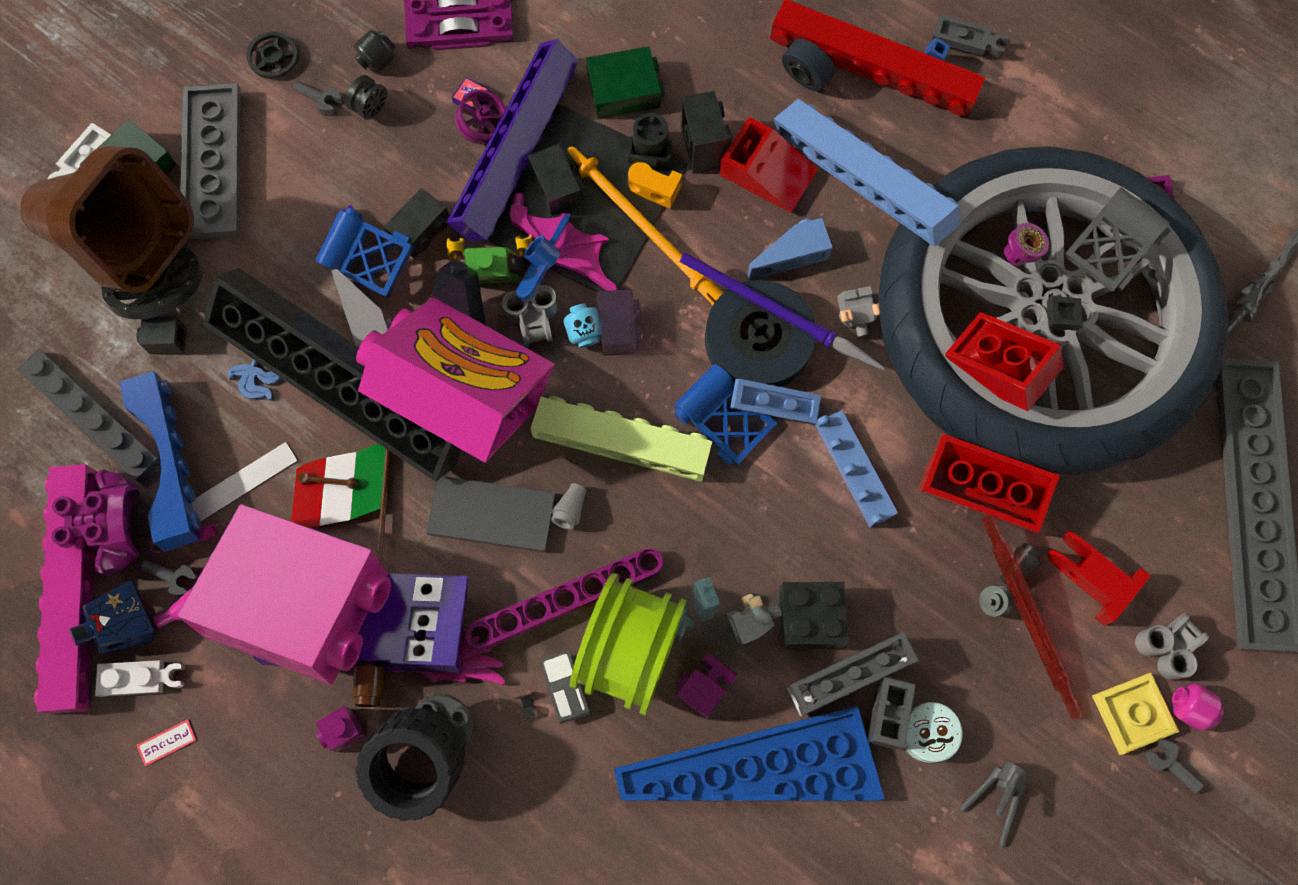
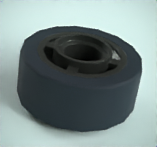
M795 40L781 58L786 72L802 86L813 91L821 90L835 72L834 65L829 56L816 44L808 40Z

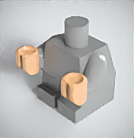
M871 286L840 293L837 299L841 322L848 328L856 327L858 337L869 335L867 324L876 320L878 315H880L879 303H873Z
M748 594L741 598L745 607L742 612L733 610L726 613L736 640L741 644L760 638L775 626L773 619L782 616L777 604L767 608V606L763 605L760 596H753V594Z

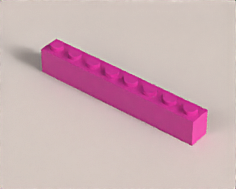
M86 464L49 467V477L45 480L48 499L47 506L44 508L46 535L42 539L45 559L40 572L43 582V595L39 599V609L42 613L41 626L37 632L38 642L40 643V657L36 661V672L39 678L38 689H36L34 694L37 712L62 714L89 711L91 640L75 646L70 636L69 628L86 622L83 616V606L93 600L95 547H89L84 537H78L76 543L69 548H62L52 541L53 531L57 527L64 526V518L57 515L52 509L54 500L65 496L76 501L77 505H83V500L88 493L97 491L98 482L96 474L98 472Z

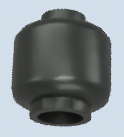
M369 30L354 44V48L358 53L354 58L365 70L370 67L373 71L378 72L394 58L393 49L395 46L382 30L379 32Z

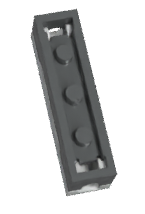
M902 632L791 684L787 690L801 717L919 660L905 633Z

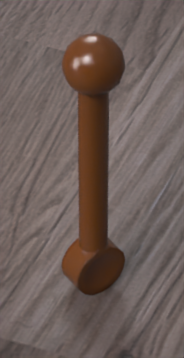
M301 472L297 476V480L303 485L309 482L345 485L350 489H355L358 486V480L353 477L348 480L310 476L306 472Z

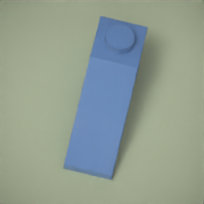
M807 218L789 229L749 264L748 280L829 260L833 247L823 219L813 220L812 218Z

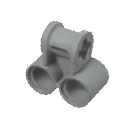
M539 285L533 297L525 301L519 299L516 291L508 292L503 297L502 307L506 320L510 324L520 325L524 346L527 347L529 343L546 339L548 342L553 341L548 319L556 315L558 310L554 289L547 285ZM542 299L551 301L546 306L538 305V302ZM514 305L523 306L517 312L510 311V308Z
M1187 612L1177 617L1167 627L1157 625L1139 632L1135 639L1136 648L1142 655L1147 657L1158 655L1160 657L1157 663L1158 671L1167 680L1173 681L1192 676L1198 666L1197 659L1192 652L1202 646L1209 638L1206 632L1202 633L1189 620L1190 615ZM1151 634L1158 639V648L1152 645L1150 641ZM1174 658H1176L1181 664L1180 672H1178L1173 666Z

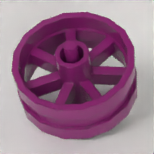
M487 90L471 91L463 97L455 112L456 127L466 140L475 144H487L496 129L490 121L500 122L506 107L497 95ZM472 101L475 110L464 106V104ZM479 101H482L487 105L480 106ZM490 107H492L497 114H491ZM462 112L472 116V119L465 121ZM472 125L474 128L477 129V132L472 130L469 126ZM483 126H485L491 132V134H482Z

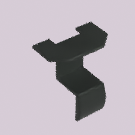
M534 692L515 697V700L521 699L526 719L535 716L530 695L534 694Z

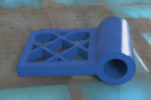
M348 207L345 212L339 210L315 261L332 270L337 269L344 276L389 298L414 246L409 244L411 238L397 231L390 235L362 221L363 215ZM368 231L376 234L379 245L366 250L363 241ZM383 238L389 241L384 243ZM396 244L403 247L399 258L390 262L386 248ZM381 251L384 264L371 269L368 255ZM363 258L366 271L356 275L349 272L353 261ZM386 269L389 279L383 289L376 285L373 274ZM368 276L369 281H367V280H365V279H363V278Z
M713 364L673 405L676 410L674 416L684 425L688 423L694 425L704 436L712 441L719 449L716 454L728 466L732 462L737 466L777 423L769 415L744 410L743 412H727V399L733 394L735 383L722 367ZM722 406V412H716ZM710 417H723V432H712L704 423ZM727 417H743L744 432H728ZM748 417H759L767 426L761 432H748ZM718 437H724V443ZM728 437H744L745 449L738 456L729 448ZM749 437H755L749 444Z

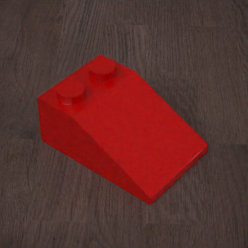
M982 312L976 316L945 353L947 359L1001 400L1025 411L1031 409L1063 369L1060 344Z

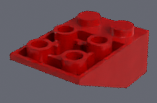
M748 117L721 159L719 176L792 214L818 172V168L774 129Z

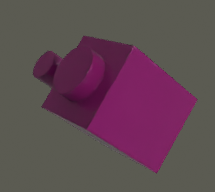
M709 653L701 661L703 665L710 669L706 676L697 669L692 674L686 671L675 686L679 689L676 697L705 719H707L726 692L716 684L719 679L722 678L731 685L738 676Z

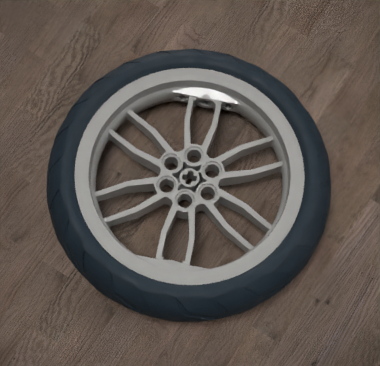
M1050 146L1004 150L963 164L932 185L937 192L957 202L960 215V226L934 247L901 223L897 227L887 247L880 275L879 311L883 341L890 362L904 388L925 415L949 436L1055 474L1096 472L1137 459L1167 442L1187 424L1209 396L1219 375L1227 346L1228 299L1220 267L1205 237L1191 216L1171 195L1167 194L1165 190L1139 172L1117 161L1086 151ZM1122 187L1170 222L1166 227L1171 231L1159 246L1153 243L1130 270V273L1134 275L1133 277L1142 273L1146 278L1156 302L1159 327L1133 314L1097 305L1092 301L1111 291L1099 282L1093 283L1086 272L1080 268L1073 272L1065 269L1064 231L1060 215L1090 225L1119 188ZM1026 212H1045L1049 239L1048 260L1042 261L1040 258L1036 262H1027L1023 265L1024 273L997 255L960 240L979 223L997 216L1012 213L1015 230L1020 224L1028 223ZM1101 220L1096 229L1108 237H1113L1112 227ZM1131 241L1120 242L1124 256L1136 255L1141 249ZM1114 242L1106 243L1099 248L1101 258L1115 250ZM1094 253L1087 260L1095 259ZM953 254L985 270L1007 287L983 283L948 270L944 266L949 255ZM1118 275L1110 277V279L1114 281ZM1042 276L1049 278L1051 282L1045 281ZM940 283L971 298L1009 308L1011 312L997 319L1060 344L1062 356L1073 379L1079 410L1058 409L1054 379L1042 394L1044 407L1033 405L1029 411H1025L1001 400L947 359L945 353L957 339L944 322L940 306ZM1070 288L1075 289L1078 294H1074ZM1019 291H1024L1025 293H1027L1029 298L1021 295ZM1051 296L1081 298L1083 327L1078 331L1053 329L1058 331L1061 337L1055 336L1048 327L1047 300ZM1024 318H1029L1034 325L1028 324ZM1097 325L1120 329L1156 343L1158 350L1154 360L1119 343ZM1078 340L1107 358L1144 372V377L1133 389L1120 398L1095 408L1092 400L1088 367Z

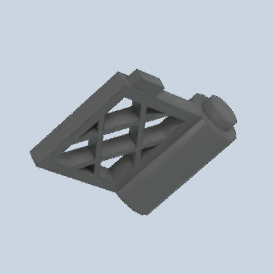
M1120 187L1065 253L1064 257L1113 292L1116 287L1122 291L1134 276L1130 273V270L1153 243L1159 246L1171 232L1166 228L1170 222ZM1101 220L1112 227L1113 237L1098 238L1096 226ZM1091 233L1092 239H1086ZM1131 241L1141 249L1136 255L1122 256L1120 242ZM1114 242L1116 257L1101 258L1099 244ZM1093 245L1095 259L1084 260L1074 252L1079 246ZM1130 261L1124 268L1123 262ZM1117 262L1119 275L1114 281L1103 274L1102 264Z

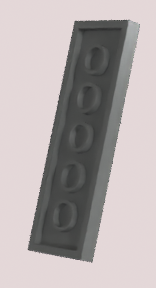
M238 83L183 87L180 192L190 203L194 215L193 230L188 240L240 236L241 88Z

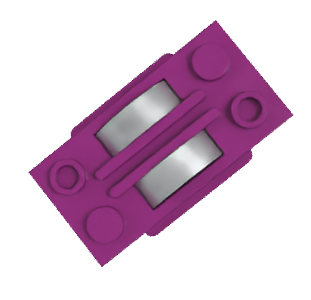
M404 0L405 33L408 49L415 48V45H423L424 48L431 47L432 50L485 47L493 42L514 41L511 0Z

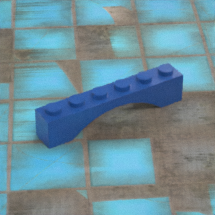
M155 371L120 381L125 408L134 417L147 425L156 440L160 452V485L155 501L147 515L153 543L162 550L168 551L199 541L198 529L202 528V524L192 504L196 500L194 490L187 482L186 475L190 471L186 459L181 455L180 449L184 447V444L174 424L178 421V417L169 401V397L172 396L171 387L166 379L162 380Z

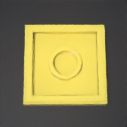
M1147 673L1092 695L1119 755L1180 732L1152 673Z

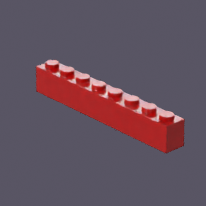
M791 0L783 1L772 23L770 40L775 41L781 46L790 47L797 39L808 40L821 48L829 56L834 66L836 65L850 71L854 75H861L875 81L879 85H886L900 91L904 95L914 96L924 100L927 104L939 106L955 115H961L968 118L986 78Z

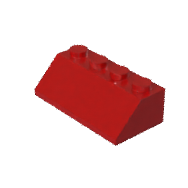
M942 434L927 463L918 492L1025 531L1039 533L1060 475Z

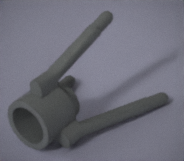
M1005 762L1002 769L995 767L991 775L960 806L962 812L966 811L995 781H998L996 787L1004 793L996 810L997 816L1003 814L1011 796H1013L999 841L1000 847H1005L1021 795L1026 788L1024 783L1028 778V774L1017 765Z

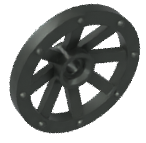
M183 246L158 280L148 290L141 293H130L102 286V297L109 309L120 317L127 319L154 318L178 308L195 293L201 283L202 268L195 254ZM176 259L185 262L171 274ZM187 274L185 281L177 283ZM137 299V300L133 301V302L130 303V304H125V303H123V302L120 301V300Z

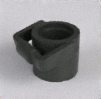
M645 113L635 120L633 136H629L627 163L633 165L643 162L650 167L663 168L670 165L673 140H668L669 129L665 118L659 114ZM632 146H633V150H634V152L636 153V155H632V154H631V153H632ZM667 151L666 158H662Z

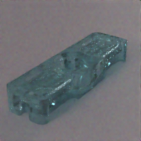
M710 577L696 581V586L692 590L693 596L691 600L700 623L715 618L720 605Z

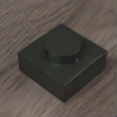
M1051 296L1047 300L1048 327L1050 329L1078 331L1083 327L1081 298Z

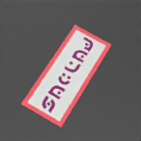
M187 719L136 746L144 766H147L195 742L196 738Z

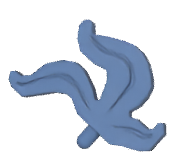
M254 359L251 365L241 364L229 369L227 376L230 380L234 376L242 377L239 380L238 389L244 397L250 400L266 397L269 401L273 400V395L268 388L256 386V377L269 386L279 382L281 377L272 371L264 372L261 368L257 367L258 362Z

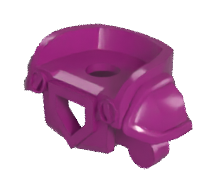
M102 469L96 474L101 491L89 492L83 500V505H77L76 501L65 496L54 500L52 509L57 515L64 518V526L57 527L53 531L52 541L62 548H69L76 543L78 537H84L89 547H97L95 567L98 573L103 576H109L114 572L125 569L129 563L134 562L135 557L140 556V551L131 540V510L134 509V498L139 496L140 488L138 485L128 481L123 475Z

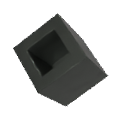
M177 316L141 319V327H138L136 332L137 342L149 354H184L186 326Z

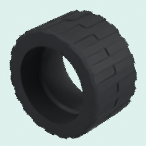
M408 708L407 710L394 712L390 717L388 716L363 745V749L357 757L358 762L355 767V774L358 779V787L361 789L365 800L376 811H380L385 816L396 818L400 821L420 820L425 816L434 814L447 800L464 768L465 749L462 745L460 734L456 732L450 721L448 722L442 715L433 713L428 709ZM408 743L422 749L435 765L437 780L419 784L407 781L399 776L388 761L387 745Z

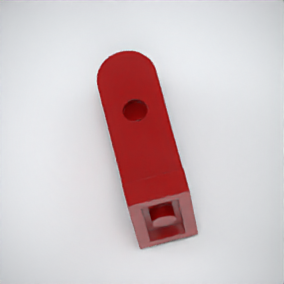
M1065 532L1062 536L1063 541L1082 559L1076 565L1062 553L1050 550L1047 554L1048 560L1103 606L1095 616L1097 621L1103 626L1115 622L1151 575L1142 568L1127 575L1083 538L1073 532Z

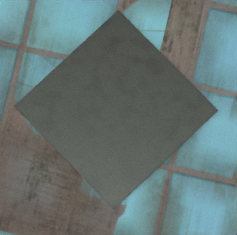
M557 104L552 112L551 121L545 126L541 134V141L531 154L560 144L563 153H567L570 147H576L587 159L596 157L598 159L596 168L654 226L664 206L645 199L630 190L628 171L632 165L627 163L626 160L629 136ZM632 146V153H631V154H632V155H636V153H635L634 150H633V146ZM671 156L668 167H651V169L670 176L672 170L683 174L688 164ZM572 160L574 168L571 171L574 176H577L580 167ZM528 164L518 179V186L510 194L506 202L505 211L499 216L494 226V233L487 240L502 247H507L516 253L515 237L520 236L521 239L529 237L525 232L512 226L509 215L511 205H513L514 194L521 193L525 195L524 206L528 207L529 214L540 218L560 217L563 213L570 214V223L577 230L585 234H601L609 238V242L603 244L600 249L599 261L604 275L616 285L618 290L644 244L647 235L589 176L580 178L584 191L580 192L581 204L551 215L531 172L530 164ZM555 265L550 268V270L608 298L613 299L614 297L598 284L574 271Z

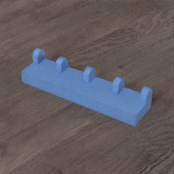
M843 410L830 416L824 415L820 417L815 427L869 528L896 516L898 512Z

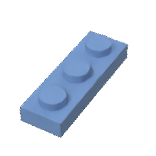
M735 379L730 408L816 424L821 395L744 379Z

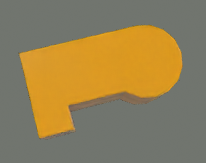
M638 162L629 168L628 184L633 193L670 209L682 187V174L672 170L670 176H666L652 170L648 164Z

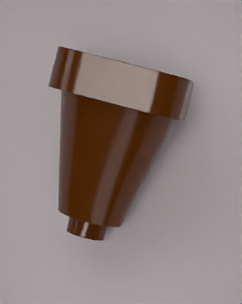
M110 145L98 147L91 152L75 172L39 181L31 185L25 191L20 205L22 220L33 234L68 253L99 285L108 289L130 293H141L154 285L186 243L194 225L193 210L188 200L146 152L132 147Z

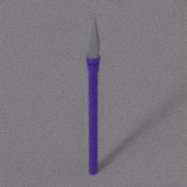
M686 252L682 255L680 263L809 333L821 343L824 342L826 347L831 346L841 354L879 369H885L883 365L849 340L837 336L835 331L829 332V329L814 324Z

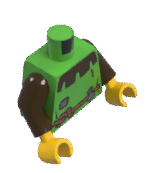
M532 235L525 239H521L520 236L515 237L516 253L507 247L467 248L464 250L463 238L456 242L450 241V238H447V255L449 256V262L451 260L465 263L468 268L477 271L480 284L518 283V274L524 273L528 265V260L524 257L528 246L533 242Z

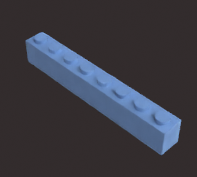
M797 99L774 118L777 133L801 154L934 247L960 226L959 206L954 199L946 198L937 192L930 183L925 184L916 178L909 169L904 170L895 164L891 157L883 156L870 143L862 142L850 130H844L838 126L831 117H825L820 114L813 105H807L800 99Z

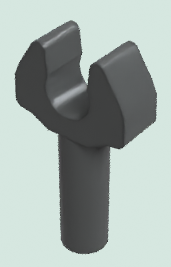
M296 81L293 86L294 91L316 101L319 113L324 116L336 115L334 108L328 105V102L335 101L340 105L344 104L339 92L333 87L321 92L301 81Z
M145 559L141 565V570L169 582L168 592L178 597H182L188 592L187 589L181 587L182 579L188 577L191 580L197 581L199 578L197 573L186 565H182L175 571L149 559Z
M1155 741L1158 747L1165 752V758L1162 760L1154 752H1146L1145 755L1149 766L1154 771L1170 770L1193 793L1199 792L1203 784L1178 761L1177 756L1180 748L1170 741Z

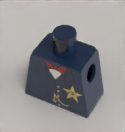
M131 580L83 606V616L86 622L69 628V633L75 646L94 639L99 653L153 642L154 637L152 625Z

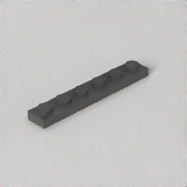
M40 349L35 351L17 368L24 377L137 482L140 483L161 462Z

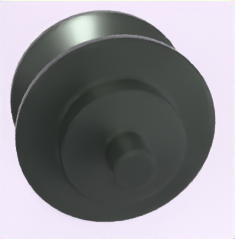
M995 585L986 587L981 592L979 603L981 609L987 615L996 617L1008 614L1014 607L1015 599L1008 587Z

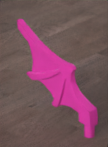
M521 193L514 194L513 205H511L509 215L511 225L528 235H532L533 240L543 235L550 241L565 213L556 218L533 216L528 213V207L524 206L525 195ZM569 221L568 226L556 245L560 250V256L554 265L574 271L598 284L614 297L617 295L616 285L604 275L599 261L600 249L603 244L609 242V238L601 234H585L577 230Z

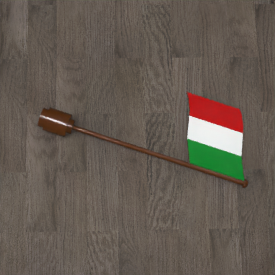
M376 444L357 452L321 458L297 468L291 522L314 529L350 522L380 511L376 557L382 564L391 452L380 444ZM301 472H306L310 476L348 480L353 477L358 480V486L355 489H350L345 485L309 482L303 485L297 480V476ZM361 661L362 666L354 667L352 698L355 699L354 706L380 707V700L384 699L386 670L383 667L375 666V664H380L379 661Z

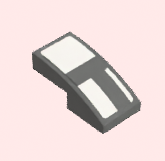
M569 650L540 660L560 725L589 715L590 712L581 685L577 689L570 688L569 686L574 667Z

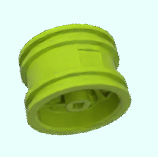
M611 573L602 589L586 628L572 670L569 686L570 688L577 689L581 684L585 686L586 694L592 695L594 690L623 700L625 701L624 708L631 710L634 704L641 707L639 714L646 716L672 648L687 600L681 598L679 604L671 601L672 594L666 592L663 598L633 587L634 580L627 578L624 583L619 582V575Z

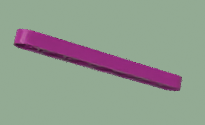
M652 548L643 549L474 621L466 629V640L475 650H487L596 603L601 592L596 595L587 593L585 590L586 583L589 580L596 579L604 587L611 573L620 567L628 569L630 572L629 579L634 580L633 586L654 578L662 570V555ZM653 556L658 561V566L652 571H647L641 566L642 558ZM563 591H569L575 597L573 604L568 607H562L557 602L558 595ZM535 603L543 604L546 607V614L541 619H533L529 615V608ZM511 615L518 620L517 627L513 631H504L500 627V622L503 617ZM480 627L487 629L489 637L486 642L476 644L472 641L471 636L475 629Z

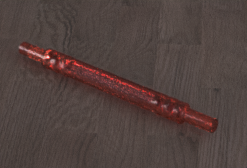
M993 514L983 517L981 520L993 545L991 550L1055 691H1059L1071 719L1079 718L1083 713L1072 691L1071 686L1073 683L1008 541H1004Z

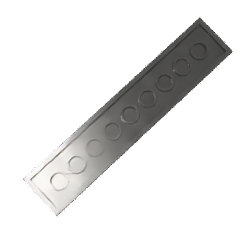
M1223 359L1217 377L1238 650L1298 653V566L1279 362Z

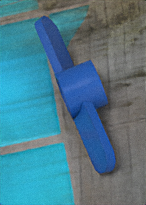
M565 213L550 241L541 235L526 249L524 257L531 265L516 290L520 300L525 301L533 297L547 270L558 260L560 250L556 245L571 219L570 215Z

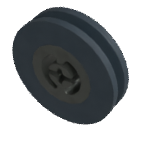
M751 280L742 283L815 324L812 312L806 302L787 286L768 280ZM729 289L712 306L705 330V348L711 364L722 367L731 376L734 383L735 379H744L778 387L786 386L803 372L811 357L816 341L809 333ZM754 321L753 326L751 324L749 326L746 340H743L740 335L741 328L748 322ZM774 332H777L780 339L779 344L773 349L765 351L767 345H771Z

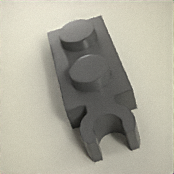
M940 14L932 40L937 37L950 45L951 48L983 56L985 50H987L992 56L1001 58L1005 48L999 47L997 44L1005 46L1009 37L1004 34L990 35L992 29L990 27Z

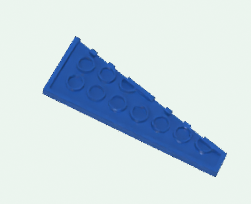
M858 706L614 768L621 801H880L884 799Z

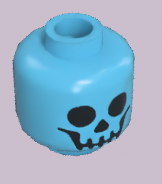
M586 303L571 307V313L563 320L569 341L572 344H578L579 348L600 342V337L605 333V328L599 310L594 307L587 308Z

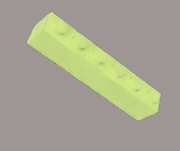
M549 396V398L540 397L531 426L533 438L699 482L703 481L712 446V441L707 440V437L702 434L691 433L687 435L679 433V430L672 426L664 425L662 428L652 426L649 421L641 418L625 419L617 412L605 411L603 413L595 411L592 406L578 403L577 406L568 404L564 399L557 396Z

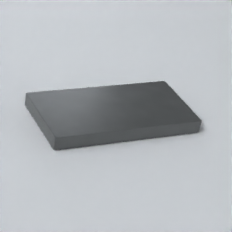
M443 476L436 483L426 533L430 536L546 553L556 494L547 491Z

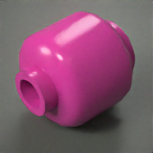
M1198 683L1179 687L1172 696L1174 715L1196 730L1212 729L1223 718L1224 709L1222 708L1221 699Z

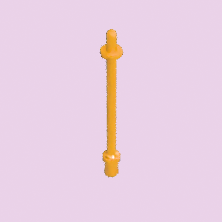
M570 147L567 152L571 159L580 167L578 176L580 178L589 176L690 278V287L694 291L698 290L713 306L724 291L708 277L680 263L682 254L596 168L598 165L596 157L587 159L576 147Z

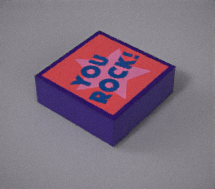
M465 77L452 96V101L459 105L463 97L469 92L475 90L489 91V89ZM472 101L464 104V106L475 110Z

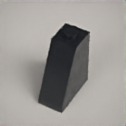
M451 260L438 270L431 298L434 297L486 326L478 272L468 268L463 262Z

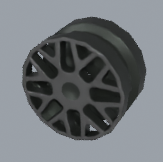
M361 75L348 89L345 104L350 110L358 112V115L362 118L370 120L377 116L385 105L387 89L381 84H376L375 80L371 77Z

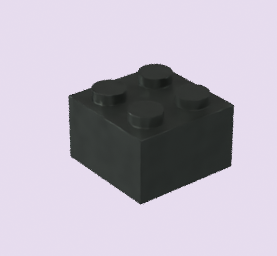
M715 91L682 97L680 127L693 174L719 169L721 167V159L729 148L728 142H731L729 125H724L722 119L725 117L723 102L717 100Z
M783 582L779 587V606L782 616H780L781 649H842L848 644L845 582Z

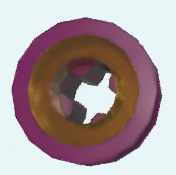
M1022 223L1009 235L1008 244L1004 248V255L1015 266L1025 265L1027 262H1036L1049 249L1048 237L1037 225Z

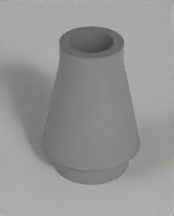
M576 483L570 484L567 492L552 510L553 516L551 520L554 524L567 530H572L575 525L579 524L584 497L587 492L583 486Z

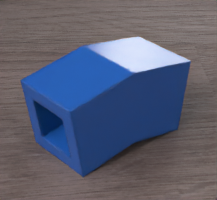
M936 37L927 45L924 53L944 60L950 45Z

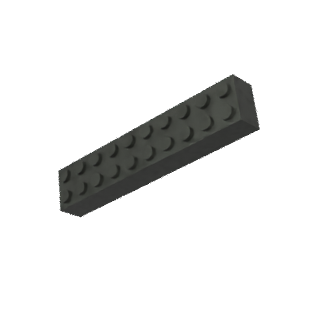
M240 268L215 277L203 321L205 327L433 481H438L455 468L462 449L358 392L365 366L356 361L358 346Z

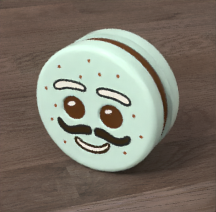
M935 702L923 703L912 708L905 750L916 760L925 763H936L951 758L958 751L963 737L962 726L957 715L947 706Z

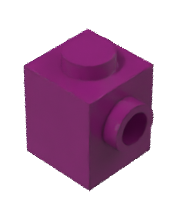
M342 706L316 722L319 728L316 736L324 749L329 748L330 751L340 752L366 737L353 709L347 706Z

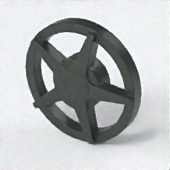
M267 32L252 40L248 46L246 57L250 68L255 74L267 79L284 78L285 75L295 68L298 62V50L294 41L287 35L279 32ZM275 38L273 44H267L263 48L257 47L262 41ZM280 39L289 43L293 51H282L279 46ZM253 51L260 54L263 59L257 67L252 62ZM293 57L289 65L282 69L280 64L284 59ZM270 66L276 67L278 71L264 72L262 70Z

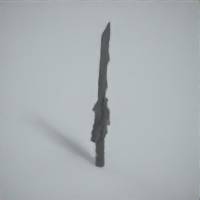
M1298 229L1286 240V246L1282 252L1270 262V268L1267 272H1261L1256 280L1249 281L1247 286L1238 291L1241 297L1236 302V310L1228 318L1227 337L1242 319L1245 322H1251L1253 316L1256 315L1257 307H1259V300L1264 299L1266 294H1272L1273 280L1298 248Z

